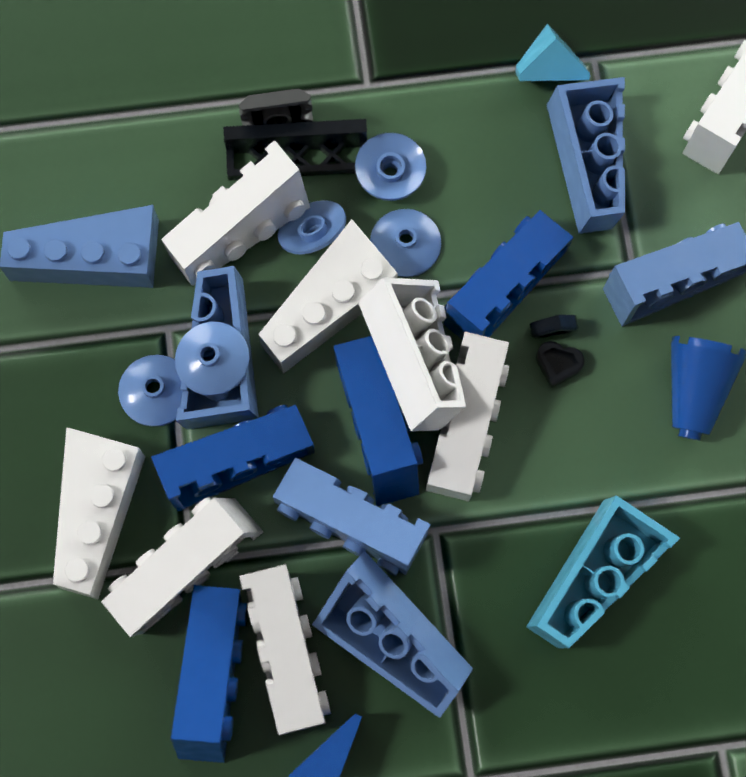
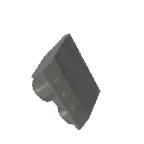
M299 88L248 95L238 105L242 126L313 122L311 95Z

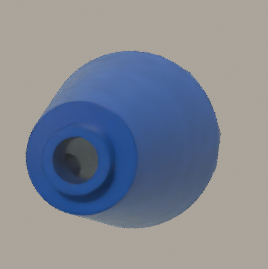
M673 336L671 341L672 427L679 429V437L701 441L702 434L710 435L745 361L746 350L740 348L737 355L731 353L732 345L694 337H689L688 344L679 343L680 336Z

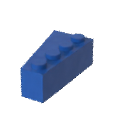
M541 210L532 218L526 216L516 227L515 235L507 243L505 241L502 242L492 254L491 259L483 267L477 269L468 282L445 305L446 319L443 324L460 339L463 340L464 332L490 337L569 249L573 236Z
M372 336L334 345L336 365L348 407L352 408L351 415L357 439L362 441L361 449L368 476L371 475L376 506L420 495L418 465L423 464L421 450L418 442H410L408 432L411 431L403 411L400 410L398 399Z
M286 404L277 406L266 413L267 415L260 418L242 421L232 428L151 456L166 495L175 509L181 511L201 502L207 497L211 498L290 464L295 458L301 459L315 453L314 444L297 406L288 407Z
M194 585L171 735V741L178 759L225 763L227 741H231L233 730V717H230L231 702H236L238 691V678H234L235 663L241 664L243 640H238L239 626H246L248 603H242L240 589Z

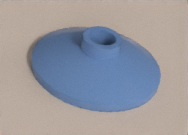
M383 133L370 138L360 148L355 161V172L360 185L370 195L382 200H400L410 196L421 186L426 174V159L422 149L411 138L398 133ZM391 167L397 173L389 176L384 173V170Z
M328 200L309 203L310 208L300 218L289 221L279 228L278 241L281 247L292 254H308L328 246L345 227L346 214L343 208L338 203Z
M399 209L387 213L375 224L370 237V241L395 269L398 277L408 278L423 274L435 264L440 254L441 236L437 226L427 215L412 209ZM403 234H409L413 240L409 243H403L399 237Z
M206 322L189 330L181 339L175 354V366L181 381L192 391L205 396H217L234 389L245 377L250 363V352L244 337L234 327L222 322ZM210 349L215 350L214 358L210 361H204V353Z
M149 355L133 362L123 373L118 388L119 400L126 414L135 422L145 426L159 427L176 420L177 409L180 408L182 390H180L181 379L176 370L175 360L164 355ZM151 382H158L160 384L159 390L155 393L147 391V386Z

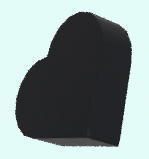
M555 315L529 324L531 335L535 339L568 334L578 329L576 315Z
M554 341L543 343L536 354L537 364L551 388L579 374L585 361L580 350L575 347L563 348Z

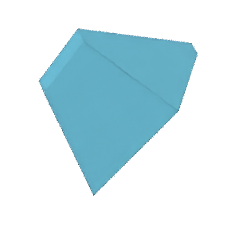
M548 24L516 65V75L519 81L590 80V72Z

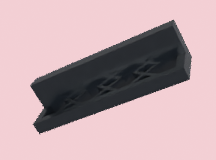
M366 119L223 127L228 180H239L243 177V174L240 172L241 169H235L234 154L249 153L257 159L254 163L256 165L269 154L265 148L274 140L284 152L292 157L291 160L295 165L297 163L301 165L297 166L301 176L356 173L355 163H346L338 155L344 148H361L367 141ZM319 149L327 155V158L320 165H310L303 157L309 150Z

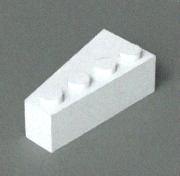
M746 39L734 57L739 60L734 68L730 66L726 68L717 83L721 86L720 91L717 95L713 93L709 95L700 110L704 113L703 117L699 122L693 120L683 137L688 143L682 154L718 175L746 132Z
M275 140L265 148L269 154L258 164L254 165L250 161L240 170L243 177L230 188L222 186L212 194L213 197L210 200L209 206L204 211L196 208L161 239L170 258L192 286L196 284L198 271L221 268L228 262L239 259L246 250L260 241L269 239L277 229L289 221L297 220L310 208L299 168Z
M352 219L258 334L261 347L283 374L360 316L362 311L358 302L383 277L398 278V273Z
M383 277L358 304L410 431L440 430L460 413L466 405L457 365L451 362L449 356L453 345L451 336L444 333L442 322L446 319L444 305L438 304L436 296L441 291L439 281Z
M464 332L457 368L466 407L440 430L426 491L465 501L470 500L472 492H480L485 471L478 470L481 456L488 457L493 436L488 435L487 431L490 421L496 422L499 414L501 400L495 398L498 386L505 387L509 366L504 365L509 342Z
M66 427L53 584L73 593L99 599L145 460V455L138 447Z
M210 497L202 500L193 508L191 512L194 516L186 524L179 523L171 528L164 535L163 538L166 542L156 551L150 549L136 561L135 564L138 568L129 576L126 574L120 576L108 587L110 594L101 602L129 637L144 634L182 602V597L179 594L183 590L186 593H190L193 591L194 585H202L209 579L210 572L208 569L211 566L217 568L239 553L236 545L244 538L251 537L254 541L263 533V530L235 498L214 497L211 500Z
M286 564L239 576L242 589L247 591L249 599L248 613L254 633L257 634L258 638L257 650L263 672H266V686L278 735L326 724L324 715L331 714L326 691L318 692L315 677L322 674L317 653L309 654L305 640L312 637V632L307 614L299 615L296 601L303 600V595L298 577H290Z

